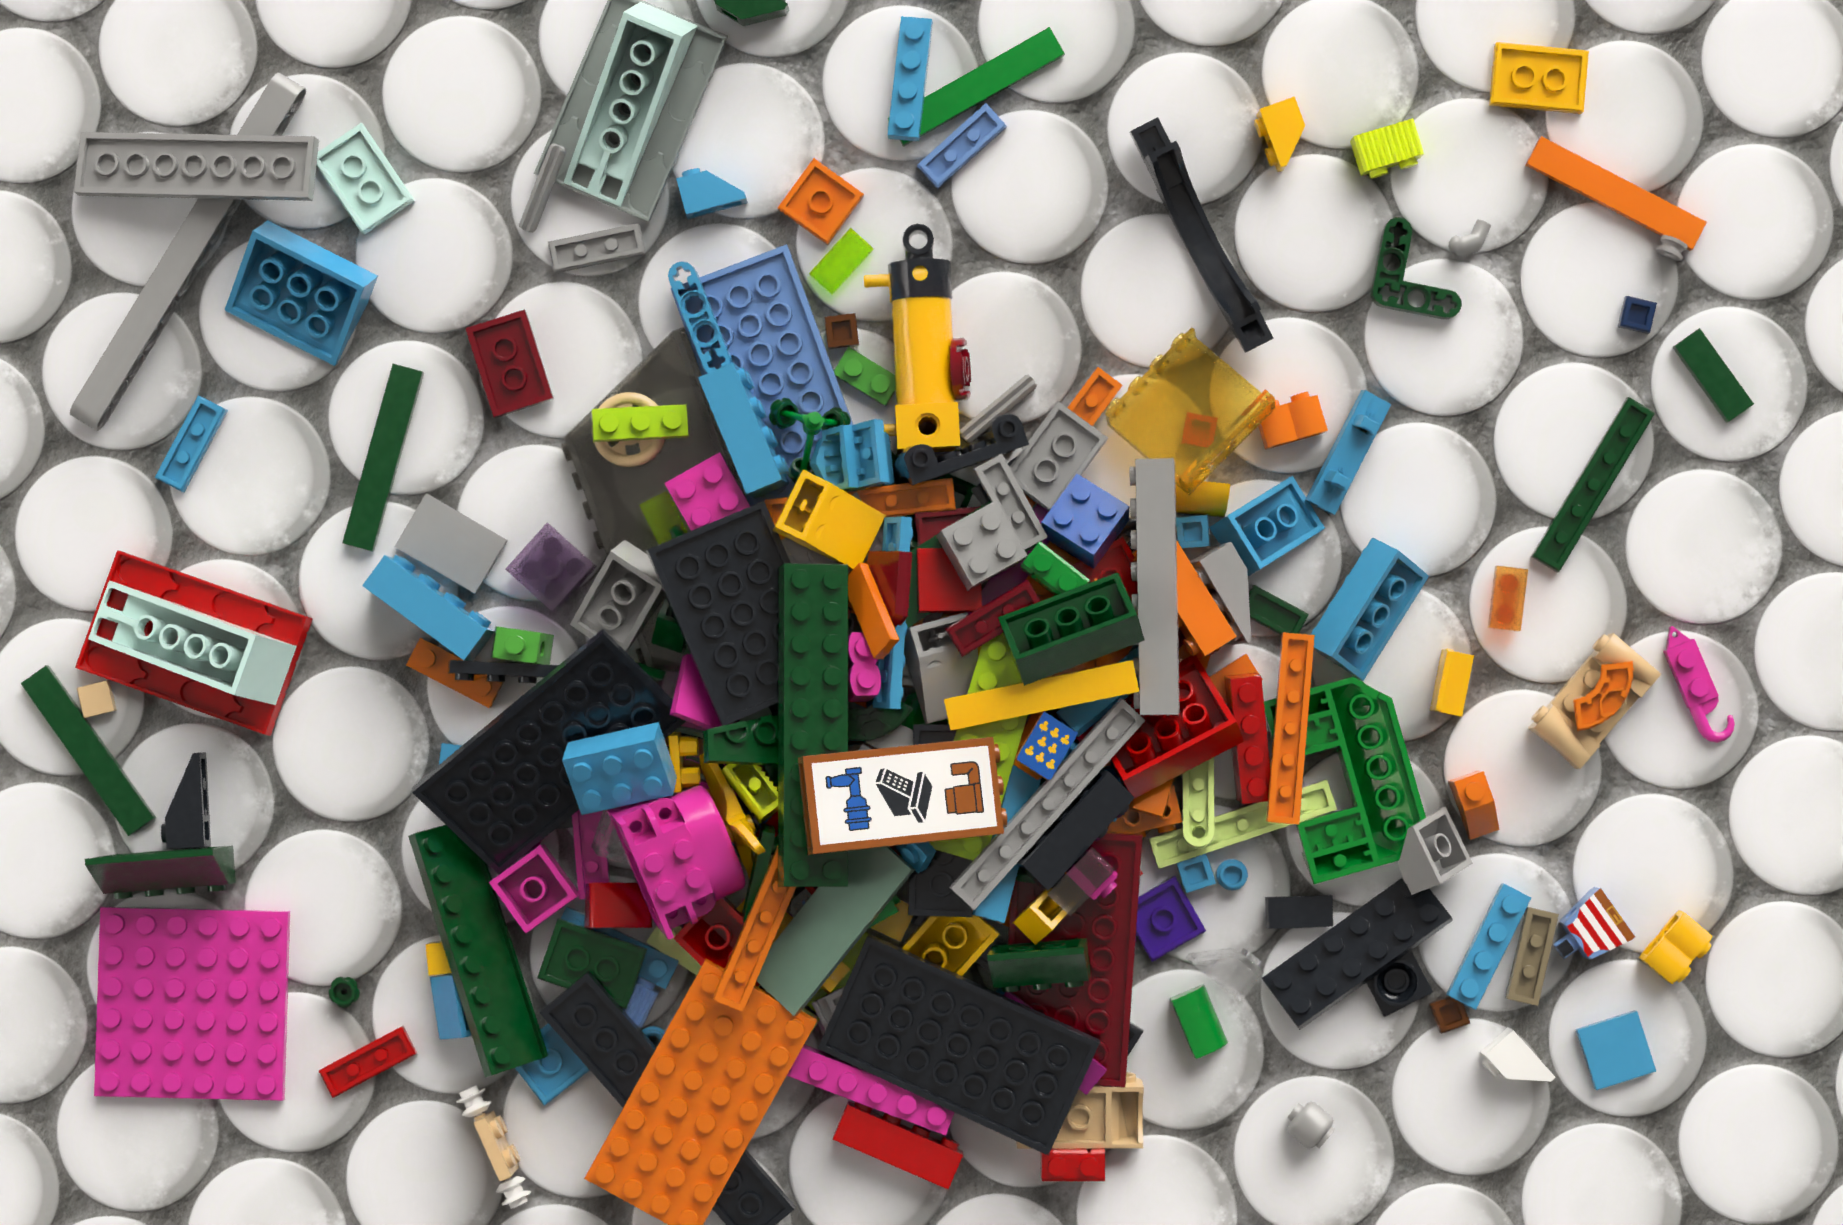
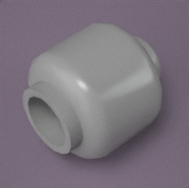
M1309 1102L1304 1107L1298 1103L1287 1117L1292 1121L1288 1126L1289 1134L1308 1149L1315 1146L1320 1148L1335 1130L1331 1127L1333 1125V1118L1314 1102Z

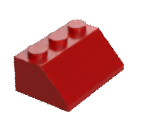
M724 897L715 902L711 911L697 917V923L692 925L688 922L673 939L701 966L705 959H708L725 969L745 922H743L742 915L736 910L737 907L728 898ZM756 981L755 986L758 987L760 984Z

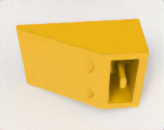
M802 470L772 531L839 564H846L849 569L853 570L858 563L864 562L886 515L832 483Z

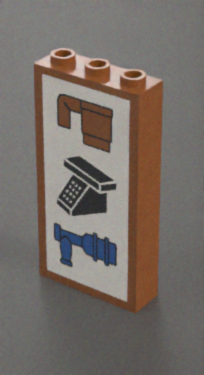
M993 737L799 757L798 764L808 855L1004 834L1003 827H1007V813L1005 808H1001L1000 795L1004 793V784L1002 777L997 775L996 763L1000 762L998 744H994Z

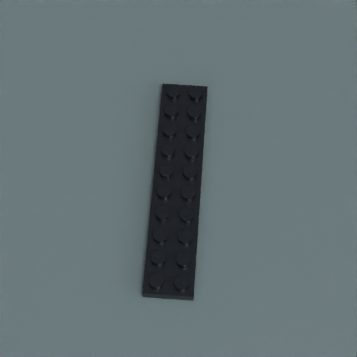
M587 971L542 1009L540 1014L617 1102L624 1107L657 1047L592 973ZM745 1149L712 1210L726 1225H776L795 1209V1205Z

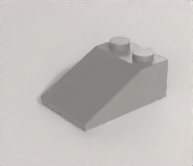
M626 540L612 549L570 625L590 639L604 629L628 652L665 596L648 555Z

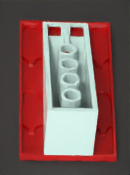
M117 550L75 668L271 736L275 720H277L286 695L285 692L289 687L296 662L299 659L313 618Z

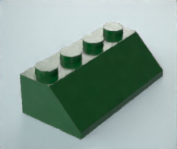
M1118 572L998 617L1024 686L1145 640L1137 613Z

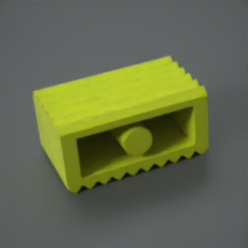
M1413 118L1355 135L1350 140L1360 175L1369 174L1370 179L1388 174L1387 168L1399 165L1400 170L1413 167L1418 164L1417 159L1424 155Z
M740 764L726 765L722 772L727 782L750 812L755 814L760 824L778 811L777 787L773 786V782L769 781L768 776H765L766 772L761 771L762 767Z

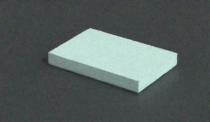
M360 123L318 152L316 167L363 235L415 201L363 123Z

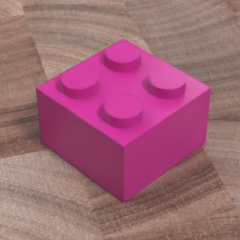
M720 452L665 483L691 531L750 507L749 502Z
M545 844L538 846L489 882L525 934L579 896L577 888Z

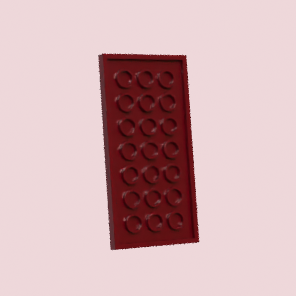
M1107 832L1103 838L1094 841L1087 848L1088 850L1091 847L1118 873L1117 878L1114 880L1117 886L1105 898L1099 895L1093 900L1085 893L1057 926L1039 941L1087 938L1091 975L1089 981H1084V985L1080 987H1065V983H1053L1052 988L1044 990H1034L1033 985L1020 986L1021 990L1013 992L1034 1010L1101 1040L1093 1058L1103 1065L1107 1071L1095 1085L1126 1086L1142 834ZM1015 881L1011 896L1008 944L1032 942L1013 922L1044 890L1037 884Z

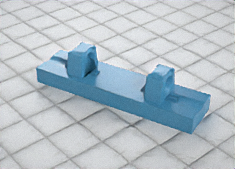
M1367 390L1360 391L1305 501L1331 515L1336 514L1392 404ZM1355 427L1366 429L1367 432L1364 433Z

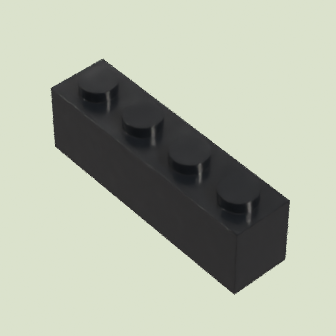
M1101 769L1017 862V865L1039 887L1047 891L1057 887L1064 880V873L1087 853V848L1094 841H1098L1105 836L1110 823L1127 812L1130 806L1129 803L1133 800L1134 796L1109 771Z

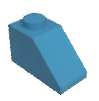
M700 168L690 169L682 172L683 177L676 178L688 219L748 203L744 191L707 170L700 172Z

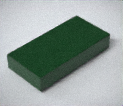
M1253 585L1249 591L1251 620L1280 635L1283 632L1299 634L1309 615L1308 613L1256 585Z

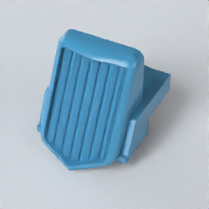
M872 419L855 425H840L822 430V438L818 440L810 461V466L815 475L845 492H855L870 487L891 485L894 482L889 435L884 432L883 420Z

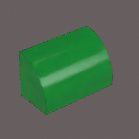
M1204 984L1170 998L1195 1059L1210 1054L1228 1043Z

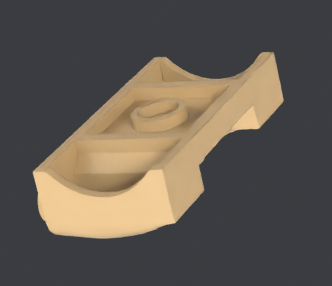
M1614 633L1607 636L1603 634L1592 646L1594 649L1593 653L1546 707L1542 705L1531 718L1534 722L1528 727L1529 730L1560 753L1575 769H1581L1601 746V741L1636 700L1642 698L1661 675L1659 671ZM1633 661L1632 685L1622 706L1602 724L1587 730L1577 731L1573 700L1586 696L1595 688L1600 679L1601 665Z
M1127 1072L1125 1087L1095 1085L1087 1095L1078 1090L1052 1149L1143 1148L1144 1087L1142 1080L1136 1078V1074ZM1016 1141L1017 1149H1033Z

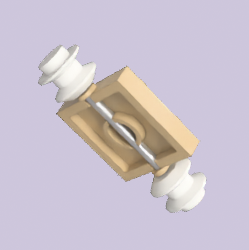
M477 1085L460 1092L461 1099L457 1100L456 1103H464L466 1107L462 1116L469 1118L476 1116L474 1117V1120H476L474 1122L475 1128L499 1181H504L499 1184L496 1193H504L506 1199L502 1206L509 1204L510 1209L527 1202L526 1195L530 1194L531 1191L523 1190L521 1184L525 1180L524 1177L515 1176L511 1178L519 1168L517 1163L520 1162V1156L514 1144L509 1145L504 1134L508 1131L501 1115L496 1117L494 1110L486 1114L482 1113L488 1110L491 1101H483L481 1095L486 1089L479 1090Z

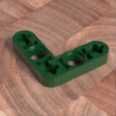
M1402 217L1390 219L1382 231L1371 288L1372 301L1382 308L1438 319L1453 318L1460 312L1462 307L1461 298L1456 292L1403 281L1412 237V227ZM1396 224L1401 225V231L1405 232V235H1402L1397 243V247L1403 246V251L1397 248H1385L1386 244L1390 246L1393 244L1394 234L1390 233L1389 229H1393ZM1388 254H1394L1400 260V266L1395 271H1389L1383 265V259ZM1388 285L1390 292L1399 293L1400 287L1405 288L1401 296L1402 305L1397 304L1399 297L1390 296L1386 301L1382 300V294H1379L1378 290ZM1418 290L1424 295L1425 301L1421 307H1413L1409 304L1408 294L1411 291ZM1431 293L1435 294L1434 301H1443L1446 297H1449L1450 303L1454 304L1455 308H1451L1445 313L1443 312V306L1434 304L1432 311L1427 310L1431 302Z

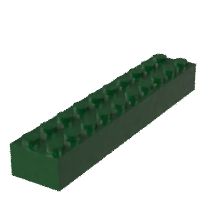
M784 563L779 567L778 887H848V851L808 855L798 758L802 756L848 752V565Z

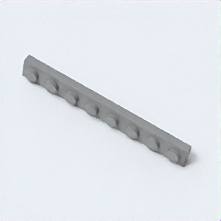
M1119 699L1059 765L1052 779L1046 780L1010 819L1007 827H1003L1004 834L996 835L949 888L971 909L975 910L1145 720L1127 702Z

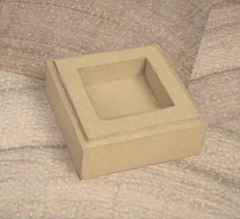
M110 680L77 688L84 718L117 711Z

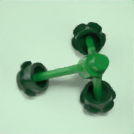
M788 398L777 399L771 404L769 420L772 425L785 429L794 425L796 421H800L803 423V430L807 434L803 457L793 460L789 468L790 474H788V477L796 483L802 470L815 475L810 466L811 459H809L814 436L821 431V428L826 430L840 425H849L851 419L847 412H843L841 408L835 407L824 413L823 416L818 412H811L807 415L799 414L797 406Z

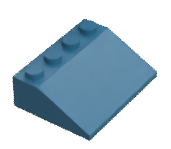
M267 220L252 231L225 311L335 366L369 302L378 275Z

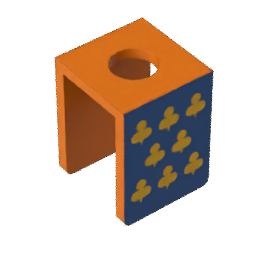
M1045 711L1031 714L1025 724L1013 765L1037 780L1042 779V777L1050 780L1078 733Z

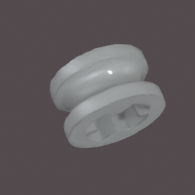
M1662 235L1660 238L1662 244L1657 246L1655 251L1668 259L1681 261L1683 258L1681 252L1687 250V244L1677 238Z

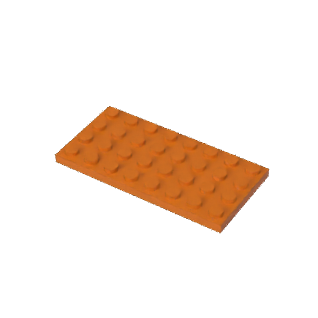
M705 959L584 1178L668 1225H703L817 1022V1019L803 1011L797 1016H793L770 993L755 985L743 1012L713 1000L712 998L725 969L708 959Z

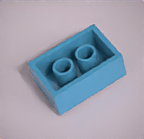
M659 722L567 742L562 759L581 815L672 796L674 793L677 775Z

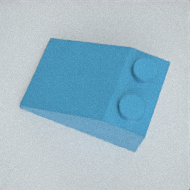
M1293 476L1209 527L1219 544L1232 542L1247 568L1248 576L1325 529L1311 504L1305 501L1306 496Z

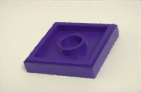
M1176 876L1139 896L1136 935L1152 962L1206 931Z

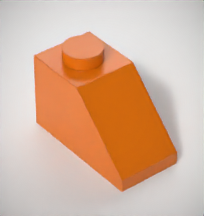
M1475 771L1448 781L1469 840L1500 830L1495 801L1484 771Z

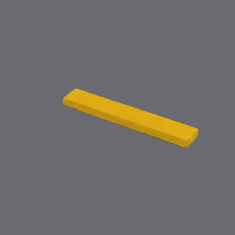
M1133 660L1047 677L1025 686L1023 683L946 698L944 703L951 731L1139 692Z

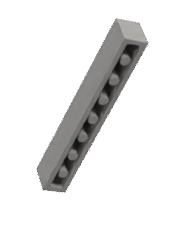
M1135 459V467H1130L1129 469L1130 486H1136V498H1130L1131 518L1136 517L1137 529L1131 530V549H1137V562H1131L1132 581H1137L1138 594H1132V604L1136 613H1138V619L1145 640L1134 644L1139 645V658H1133L1136 677H1139V692L1134 693V709H1140V715H1179L1175 459Z

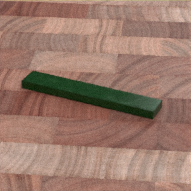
M392 364L344 534L343 544L372 552L375 550L424 376L423 371Z
M1630 397L1625 399L1532 553V558L1553 571L1560 572L1655 415V412Z
M45 665L24 680L21 685L126 834L131 836L155 819L156 816L89 721L83 717L82 711L50 666Z

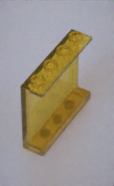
M1192 327L1185 334L1180 333L1173 340L1171 348L1164 355H1158L1151 362L1150 369L1142 377L1137 376L1128 386V391L1121 398H1115L1108 405L1105 413L1107 425L1146 459L1174 458L1175 484L1189 496L1275 410V397L1266 389L1261 393L1198 340L1195 329Z

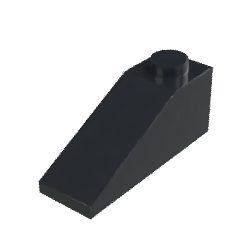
M206 752L192 754L165 816V824L161 825V839L163 843H166V849L211 846Z

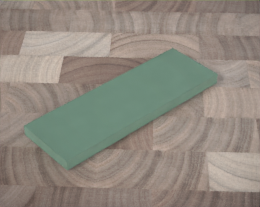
M889 846L848 851V887H818L772 944L757 982L793 1016H797L915 869Z

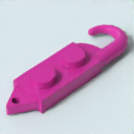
M1670 626L1667 647L1663 653L1686 707L1689 708L1696 727L1703 738L1717 743L1725 741L1734 731L1735 722L1733 716H1727L1728 724L1724 731L1714 732L1711 729L1705 715L1715 709L1719 702V695L1695 639H1689L1675 627ZM1673 632L1676 633V637H1675V638L1672 636V633H1673Z

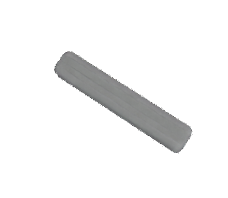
M553 143L549 146L520 220L519 227L527 232L533 233L537 229L566 155L567 149L559 144Z
M1029 375L1022 377L960 429L961 438L968 444L972 443L991 427L994 418L1009 412L1036 389L1037 384Z

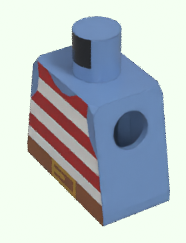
M1593 887L1560 919L1559 923L1567 934L1553 945L1563 959L1579 950L1584 958L1590 960L1635 938V935L1603 890Z

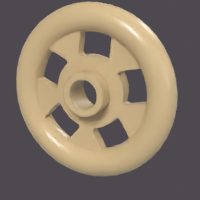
M625 392L610 397L598 409L633 407V405L638 407L658 405L645 395ZM665 439L619 441L613 447L608 442H594L598 452L609 462L621 467H637L655 458L662 449ZM639 443L640 453L627 455L625 446Z

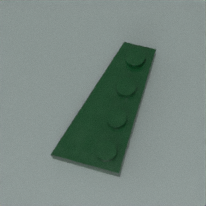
M778 714L703 731L704 763L778 766Z

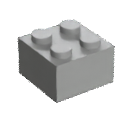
M996 500L944 528L936 536L967 591L1018 564L1028 556Z

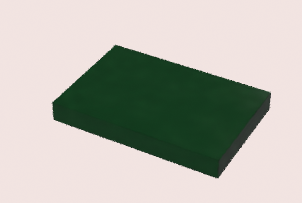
M558 918L537 979L567 989L587 971H590L619 1006L627 1009L648 949Z

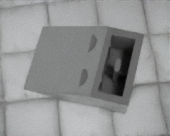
M1232 542L1216 545L1190 562L1237 636L1230 641L1231 645L1248 643L1251 641L1247 568Z
M968 612L907 629L904 654L925 724L948 718L944 699L968 693L978 660V649L962 657L945 629L967 616Z

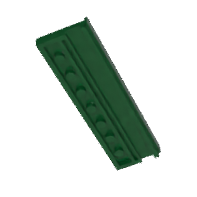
M446 825L409 835V841L485 1078L547 1057V1049L497 894L489 883L492 878L488 865Z

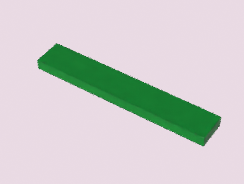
M1046 28L924 97L920 137L1063 57L1065 53L1051 28ZM899 140L903 147L913 142L908 140Z

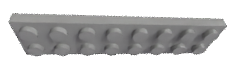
M81 132L74 193L79 196L313 201L319 139L315 136Z

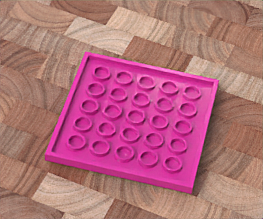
M100 907L94 1096L283 1101L285 1099L290 911Z

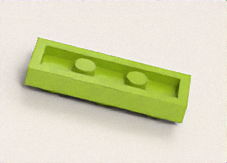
M686 404L591 410L593 442L687 438L689 436Z

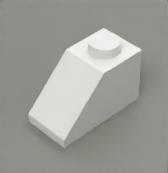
M1508 1027L1480 1052L1485 1057L1482 1064L1494 1077L1500 1074L1505 1079L1549 1082L1556 1078L1515 1031Z

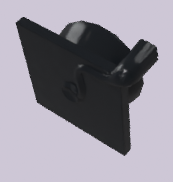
M1412 951L1366 982L1384 1017L1433 993Z

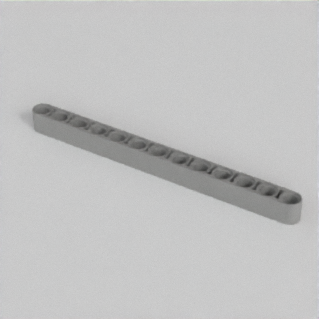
M276 73L266 86L237 135L282 136L306 95V88L283 74ZM197 199L73 402L69 413L71 416L96 431H99L106 424L243 199Z

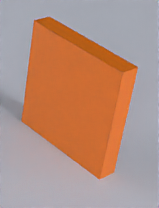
M813 158L780 203L778 210L823 243L829 245L862 200L864 194Z

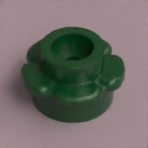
M338 977L334 979L331 983V989H329V998L339 1007H349L352 1002L358 1000L360 990L357 989V982L351 977ZM342 989L347 990L346 995L342 994Z

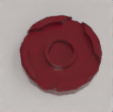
M952 338L950 346L951 381L953 394L957 401L968 400L971 395L970 391H965V386H970L971 362L968 349H963L967 345V340L964 338Z

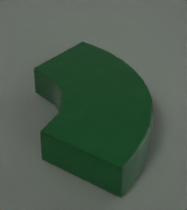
M901 702V709L873 708V705L862 709L848 707V741H869L883 737L898 728L908 718L914 708Z

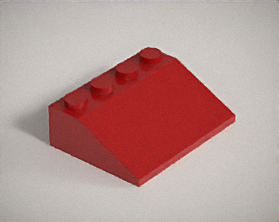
M1196 655L1179 662V715H1140V709H1134V701L1130 704L1145 722L1109 761L1122 785L1134 796L1133 799L1244 742L1236 719Z

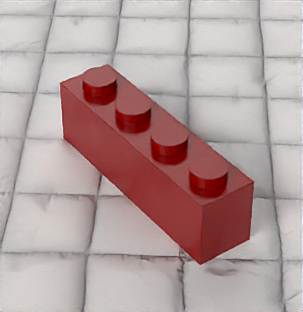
M1257 673L1224 676L1227 706L1238 723L1244 741L1231 748L1236 800L1242 804L1268 801L1270 759L1262 678Z
M847 1102L832 1140L949 1190L963 1157V1150L958 1149L959 1143L946 1137H942L941 1141L930 1137L931 1131L914 1124L910 1128L900 1124L902 1119L887 1113H884L882 1116L873 1112L871 1107L858 1102Z

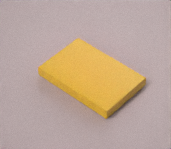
M1496 42L1494 44L1489 106L1582 114L1584 112L1589 51Z

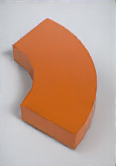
M1633 661L1601 665L1600 679L1595 688L1586 696L1573 700L1577 731L1598 726L1618 711L1627 698L1632 685Z

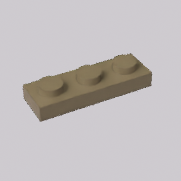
M1531 907L1526 908L1506 992V999L1538 1006L1559 914Z

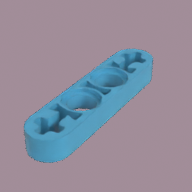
M681 261L675 263L669 269V282L702 366L709 373L716 370V368H710L709 364L713 362V357L709 351L704 354L703 349L713 348L720 343L721 347L714 349L720 359L725 358V362L721 364V367L732 363V359L697 271L688 262ZM680 269H683L685 272H691V275L687 277L688 284L691 288L697 285L698 290L688 291L682 296L680 295V292L686 291L684 284L680 280H675L679 276ZM691 297H699L703 301L701 311L696 314H691L686 309V303ZM708 325L714 329L715 334L710 342L704 343L699 341L697 334L702 326Z

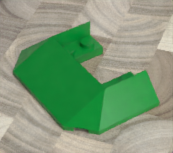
M1355 677L1310 688L1305 755L1336 747L1353 806L1301 821L1299 825L1296 824L1303 848L1301 854L1313 884L1399 861L1408 828L1426 818L1392 698L1366 685ZM1276 698L1264 701L1267 732H1270L1272 743Z

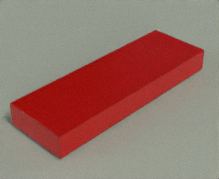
M401 1026L318 1071L332 1098L414 1056L417 1054V1051L404 1026Z

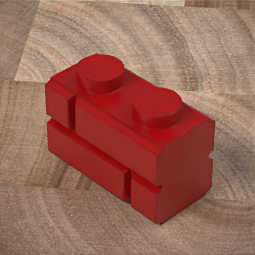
M1105 1148L1051 1149L1049 1155L1040 1152L1041 1180L1105 1181Z

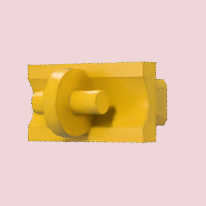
M673 732L669 735V753L677 775L674 792H682L685 787H692L701 783L700 767H683V756L698 755L699 743L698 737L681 736V732Z

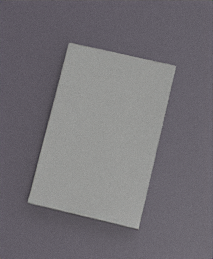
M1058 401L1028 441L1029 445L1022 449L1011 464L1010 469L1023 493L1049 512L1075 475L1079 474L1081 476L1108 440V437Z
M426 493L394 547L477 594L508 540Z

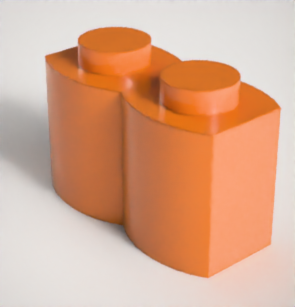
M1303 392L1291 396V402L1280 405L1279 401L1275 400L1260 405L1262 411L1255 413L1265 450L1328 431L1318 395L1309 396L1308 392Z

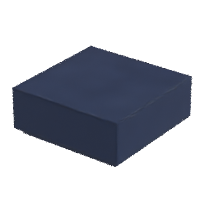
M1625 296L1618 327L1649 334L1657 303Z

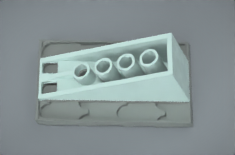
M608 0L534 174H539L549 146L553 143L565 147L567 152L555 183L645 221L651 220L728 36L643 0Z

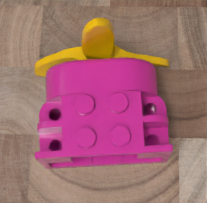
M704 753L699 756L701 769L714 801L705 787L697 785L672 797L667 796L607 810L652 919L668 940L674 938L671 929L686 922H690L692 925L697 923V917L711 911L717 900L745 887V876L732 842L746 868L748 878H750L754 860L752 850L757 855L766 852L754 834L756 830H760L755 814L753 812L750 815L743 813L738 799L719 765L704 763Z

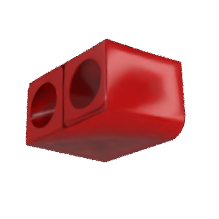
M586 883L584 927L652 928V916L638 883Z

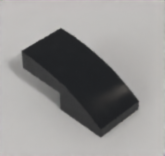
M1332 895L1265 897L1267 929L1333 926Z

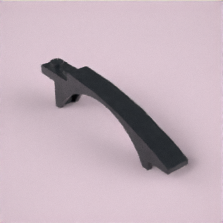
M1158 117L1131 130L1129 133L1157 187L1156 191L1206 286L1244 352L1246 353L1274 339L1260 312L1261 308L1257 300L1238 276L1204 213L1191 183L1177 141L1170 142Z

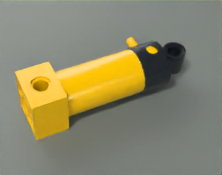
M918 223L909 226L903 234L905 260L888 264L889 274L864 276V287L866 288L889 287L890 303H892L897 405H895L896 424H884V432L889 436H897L898 454L909 446L920 444L932 447L934 453L960 451L958 402H956L953 394L950 370V346L953 338L951 262L945 259L933 258V233L929 227ZM921 234L927 239V244L923 248L916 249L910 245V238L913 235ZM924 422H931L936 426V431L931 435H924L920 432L919 427Z

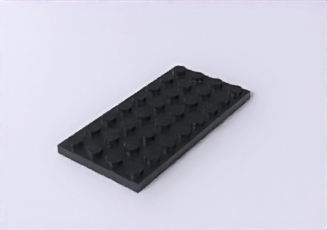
M602 629L414 785L412 793L491 869L500 875L579 810L562 761L567 742L659 722L664 739H666L686 721L670 715L673 699Z
M869 934L818 1049L1043 1154L1049 1155L1101 1040Z

